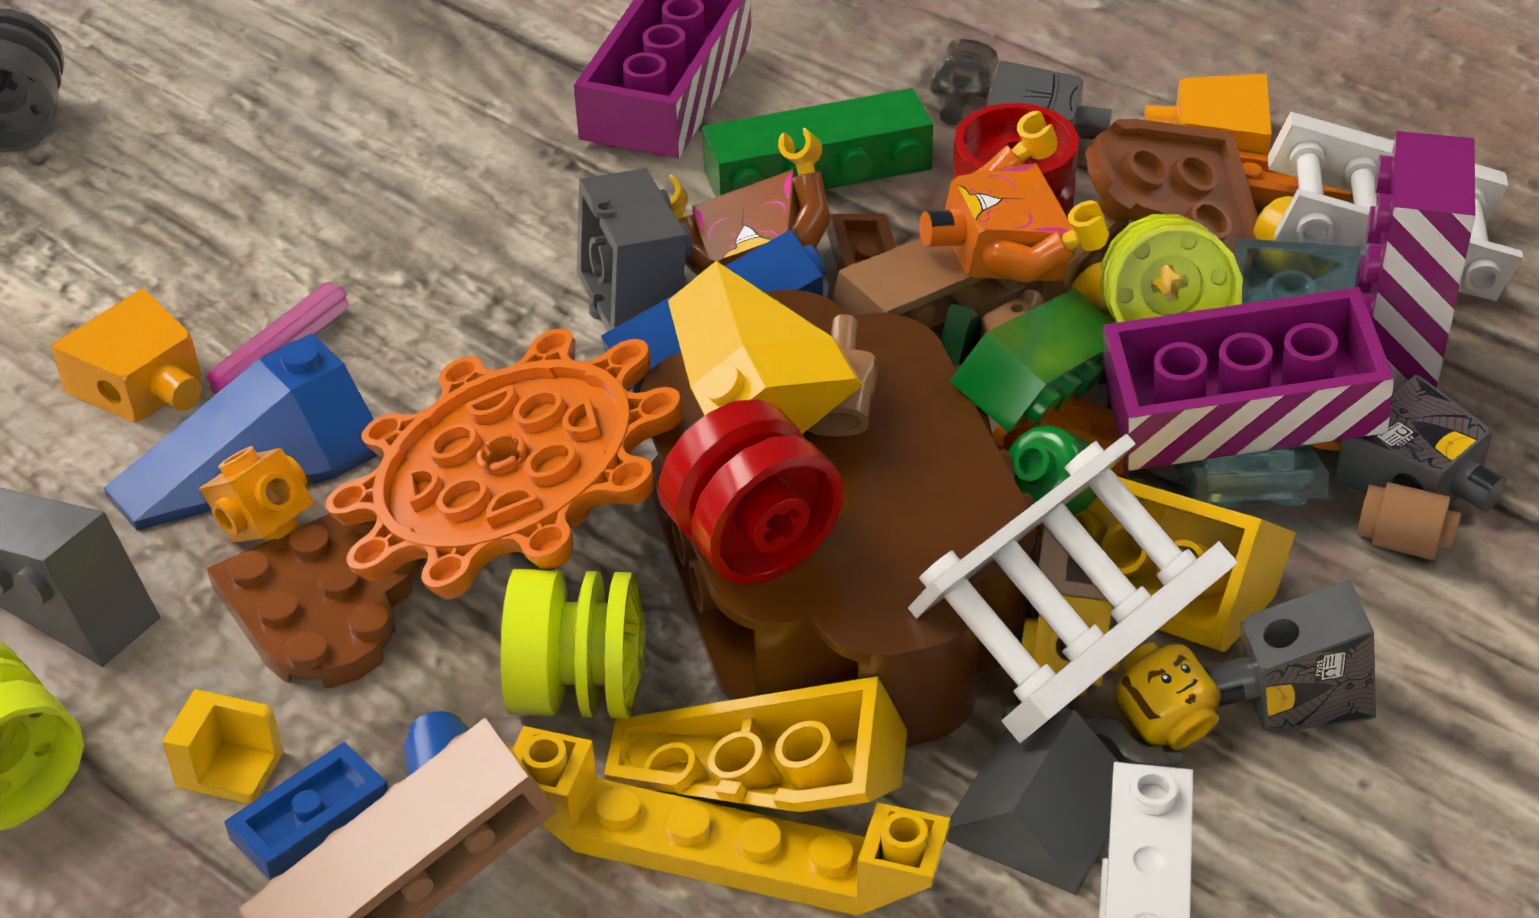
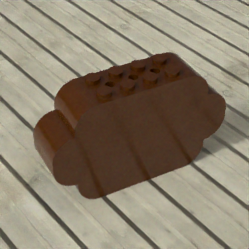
M801 290L765 292L830 336L833 319L838 315H846L836 303L812 292ZM873 313L854 316L859 322L856 350L873 353L878 363V379L870 403L868 428L866 431L852 436H822L808 431L803 433L804 438L814 443L834 464L842 477L843 505L833 529L814 553L793 570L768 582L740 585L722 579L704 558L693 541H690L660 505L658 480L666 457L683 433L705 415L690 387L682 353L672 355L659 362L645 376L640 393L661 387L676 389L683 401L682 419L672 430L651 437L658 455L651 463L654 469V490L649 499L716 682L722 693L729 700L878 676L907 728L906 747L942 738L959 728L967 720L974 708L977 696L978 674L997 669L1001 665L945 598L918 619L914 617L908 607L926 589V586L919 577L936 561L950 551H953L961 560L1035 502L1029 493L1022 494L1016 484L1011 457L1005 448H997L992 438L988 415L981 408L976 407L966 395L949 382L961 365H953L938 336L924 324L901 315ZM1039 526L1017 542L1034 563ZM993 560L968 579V581L1022 644L1026 617L1031 618L1032 604L996 561Z

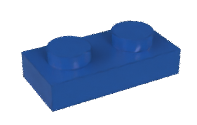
M343 742L224 822L229 839L269 880H272L276 876L285 873L320 846L333 831L347 825L383 797L389 790L388 784L352 748Z

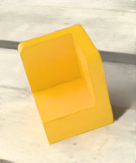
M194 689L162 741L176 788L244 804H251L257 800L284 753L274 710L270 706Z

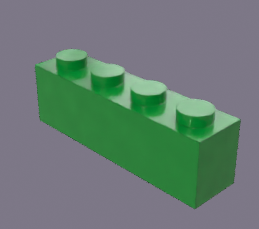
M913 88L702 126L704 172L715 197L793 170L796 176H798L796 165L780 153L778 143L781 134L786 133L794 142L795 153L800 152L804 148L806 141L803 135V128L814 134L822 145V154L814 164L815 172L822 173L825 189L932 169L933 123Z
M1074 288L987 331L949 382L1008 433L1029 420L1038 425L1054 408L1060 411L1075 395L1081 398L1096 382L1099 385L1105 383L1103 325L1116 322Z

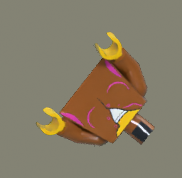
M803 128V135L806 141L804 148L798 153H795V145L789 135L782 133L779 138L778 147L780 153L796 165L798 176H796L793 170L696 204L692 206L693 215L687 216L684 210L688 202L687 191L676 177L668 175L675 186L674 195L670 198L672 211L679 223L684 222L688 226L691 234L692 255L690 258L685 259V265L690 271L698 276L715 261L726 266L790 229L803 247L810 244L816 249L830 224V211L822 173L815 172L814 164L822 154V145L814 134Z

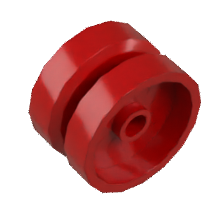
M1010 102L989 105L972 112L957 125L953 147V165L955 167L953 180L957 176L971 174L982 168L1007 145L1013 149L1021 142L1017 131V124L1020 119L1032 111L1041 112L1046 125L1051 124L1057 136V148L1051 156L1045 159L1029 157L1024 164L1038 165L1068 218L1074 206L1075 173L1079 149V135L1069 120L1056 111L1035 104Z
M761 399L733 401L708 412L687 429L666 457L658 480L660 505L671 520L690 541H693L704 558L722 579L740 585L768 582L797 567L817 550L833 529L843 505V479L834 464L814 443L804 438L799 428L779 407Z

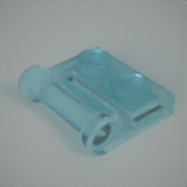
M1310 444L1175 464L1178 480H1185L1195 500L1225 509L1236 508L1242 504V501L1268 500L1280 506H1298L1304 504L1307 498H1328L1329 472Z

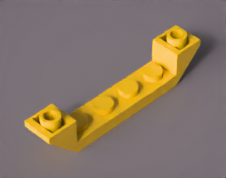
M523 726L513 747V751L557 809V812L541 825L574 852L854 916L862 915L931 888L950 829L951 818L877 802L866 837L596 778L592 740Z

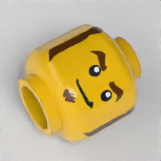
M1149 642L1135 649L1122 662L1121 668L1125 673L1116 686L1115 699L1142 739L1153 746L1170 745L1175 751L1181 750L1200 740L1218 723L1219 715L1216 713L1221 699L1220 690L1194 652L1185 645L1171 644L1159 648L1155 642Z

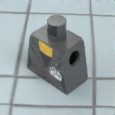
M1414 375L1392 393L1388 433L1342 439L1335 476L1337 481L1365 494L1369 484L1386 488L1387 482L1449 496L1451 497L1450 503L1457 497H1460L1484 512L1489 511L1497 503L1506 486L1505 477L1484 466L1492 437L1489 427L1418 375Z
M1351 580L1333 584L1246 616L1240 623L1243 657L1205 667L1221 693L1218 707L1252 699L1263 728L1272 733L1366 721L1376 718L1374 630Z

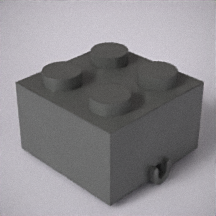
M647 168L579 179L577 275L592 301L589 305V314L601 319L607 331H610L678 293L688 284L684 270L685 259L690 258L692 255V239L689 228L684 222L679 223L672 211L668 193L664 189L659 190Z

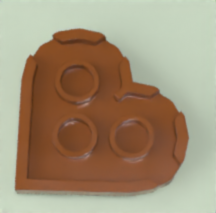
M1118 119L1113 122L1109 129L1098 134L1086 149L1085 156L1088 174L1096 191L1100 194L1098 204L1106 216L1114 220L1128 218L1132 221H1137L1152 214H1179L1202 224L1215 234L1234 254L1241 273L1251 264L1254 253L1261 247L1254 234V226L1258 215L1232 132L1142 119Z
M328 514L296 528L281 539H271L208 567L207 571L212 588L272 672L288 683L291 682L293 675L301 679H323L324 688H334L361 679L383 662L382 650L390 641L392 633L395 634L396 629L392 608L408 598L413 592L411 582L419 573L420 567H423L424 559L410 561L383 579L367 581L351 570L346 559L349 550L374 528L376 521L346 526Z

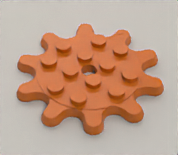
M560 328L549 330L538 336L530 345L526 355L510 367L500 370H488L483 366L480 359L472 356L454 360L440 372L438 379L442 387V394L426 410L410 415L389 413L370 422L363 430L361 438L368 449L383 457L380 465L370 474L340 485L333 490L325 503L328 513L343 525L353 526L376 521L374 528L349 550L346 562L351 570L367 581H377L410 561L428 558L421 575L425 587L442 599H453L464 594L470 588L483 566L494 558L513 552L524 553L532 563L545 570L555 569L565 564L573 553L571 529L586 520L591 508L610 503L633 505L644 501L651 495L654 490L653 466L648 459L632 456L630 453L642 441L672 430L682 419L683 401L676 389L661 387L641 393L629 392L650 370L651 355L648 344L643 340L630 339L618 343L595 359L575 361V339L571 331Z

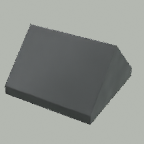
M1075 710L1054 715L1021 743L1017 741L1009 730H1005L951 815L950 829L946 841L1077 896L1109 839L1114 762L1118 761Z

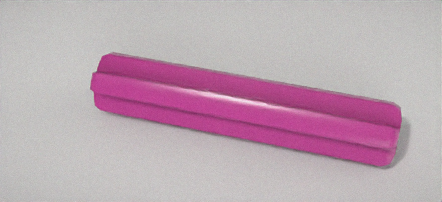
M332 282L321 285L209 370L207 379L210 383V390L216 395L258 359L311 333L313 335L319 333L347 311L349 304L345 298L347 296L345 290L342 287L338 288Z

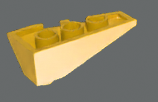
M717 261L668 300L690 387L704 415L733 401L761 399L779 407L803 434L863 386L842 347L832 336Z
M1118 477L1182 552L1189 548L1198 559L1220 541L1238 562L1159 628L1162 632L1226 652L1241 635L1240 623L1245 617L1264 610L1275 598L1296 532L1253 516ZM1098 496L1086 510L1074 516L1136 589L1143 586L1153 596L1164 587V584L1156 576L1161 570ZM1042 523L1039 525V529H1038V532H1039L1040 534H1041Z
M878 676L631 716L628 719H615L604 776L608 781L649 790L795 812L867 803L902 787L907 728Z

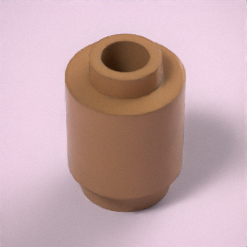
M1387 482L1386 488L1369 484L1357 535L1371 538L1372 546L1435 561L1438 548L1452 551L1461 513L1448 510L1451 499L1449 496Z

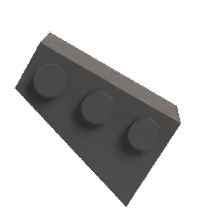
M0 487V607L99 666L104 667L161 618L104 511Z

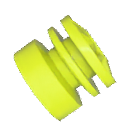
M1152 214L1128 224L1110 242L1101 263L1100 290L1107 308L1116 323L1242 304L1243 277L1234 254L1215 234L1202 224L1179 214ZM1168 265L1176 275H1180V279L1173 280L1171 282V291L1163 293L1156 284H1151V281L1161 278V267Z
M513 569L508 580L504 600L500 654L501 687L504 706L508 715L555 716L561 708L566 686L575 685L576 700L582 717H594L597 715L603 686H605L606 704L610 718L628 719L631 717L635 704L636 689L639 680H642L646 653V621L639 599L636 573L614 572L608 603H606L601 571H586L579 591L578 602H572L569 599V590L563 570Z
M0 642L1 831L14 828L45 810L64 792L79 768L84 742L78 722L43 686V683L29 669L25 662L7 644Z

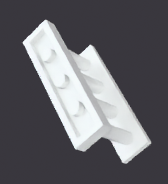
M1290 111L1268 154L1269 170L1297 177L1299 188L1274 233L1275 241L1359 264L1361 255H1367L1369 246L1365 242L1370 206H1376L1378 193H1375V180L1379 156H1391L1394 141ZM1475 164L1476 216L1459 292L1496 302L1523 260V254L1521 250L1489 242L1485 224L1507 190L1508 181L1506 172ZM1323 185L1352 193L1354 204L1325 196Z
M1127 433L1105 450L1097 441L1085 448L1065 466V470L1070 474L1069 478L960 560L953 551L941 557L919 577L926 586V589L908 607L914 617L918 619L945 598L1018 685L1013 692L1022 703L1001 721L1019 743L1035 732L1238 563L1220 541L1198 559L1189 548L1182 552L1112 471L1111 468L1135 445V442ZM1088 487L1093 490L1161 570L1156 576L1164 584V587L1153 596L1143 586L1136 589L1065 506ZM1041 523L1046 526L1113 605L1114 609L1110 614L1118 624L1105 635L1096 624L1091 628L1086 625L1017 543ZM993 560L996 561L1067 646L1062 652L1071 663L1057 674L1047 663L1042 667L1038 665L968 581V579Z
M1114 762L1108 859L1103 858L1098 918H1190L1193 770Z

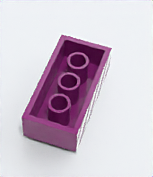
M633 0L573 85L578 139L601 143L607 147H622L648 152L660 157L680 158L752 43L751 0Z
M1396 131L1392 155L1379 156L1375 180V193H1378L1376 206H1370L1365 239L1369 246L1367 255H1361L1357 276V287L1360 288L1361 292L1365 293L1362 294L1394 377L1393 392L1414 375L1420 376L1436 388L1438 386L1476 216L1474 138Z
M1359 287L1103 325L1104 381L1120 438L1127 433L1135 442V445L1124 455L1128 471L1388 433L1394 377Z

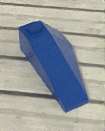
M311 333L299 340L288 343L284 347L254 362L104 487L105 494L136 531L209 512L211 507L199 488L222 473L218 466L224 460L250 446H253L256 453L282 448L285 455L292 457L301 466L306 476L311 475L313 484L331 480L378 456L366 447L361 438L363 430L374 418L345 364Z

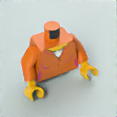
M1032 111L1025 114L1017 124V131L1021 138L1020 143L1013 149L1007 145L982 168L971 174L957 176L951 181L945 210L923 211L921 214L919 232L922 244L925 247L952 246L963 270L973 278L1009 279L1023 284L1034 281H1063L1068 260L1075 256L1074 249L1080 246L1081 249L1086 251L1099 250L1105 246L1108 240L1109 231L1101 208L1096 201L1081 202L1070 211L1067 218L1038 165L1024 164L1029 157L1045 159L1051 156L1057 148V136L1051 124L1046 125L1041 112Z

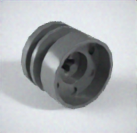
M0 9V153L21 151L35 146L50 132L56 114L59 98L58 91L65 65L62 45L51 29L32 15L13 9Z

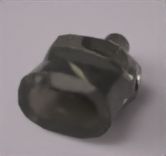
M956 39L949 42L942 60L934 71L930 91L934 96L945 100L940 112V119L948 125L957 124L961 119L965 105L983 106L988 103L993 77L999 61L997 52L991 46L969 39Z

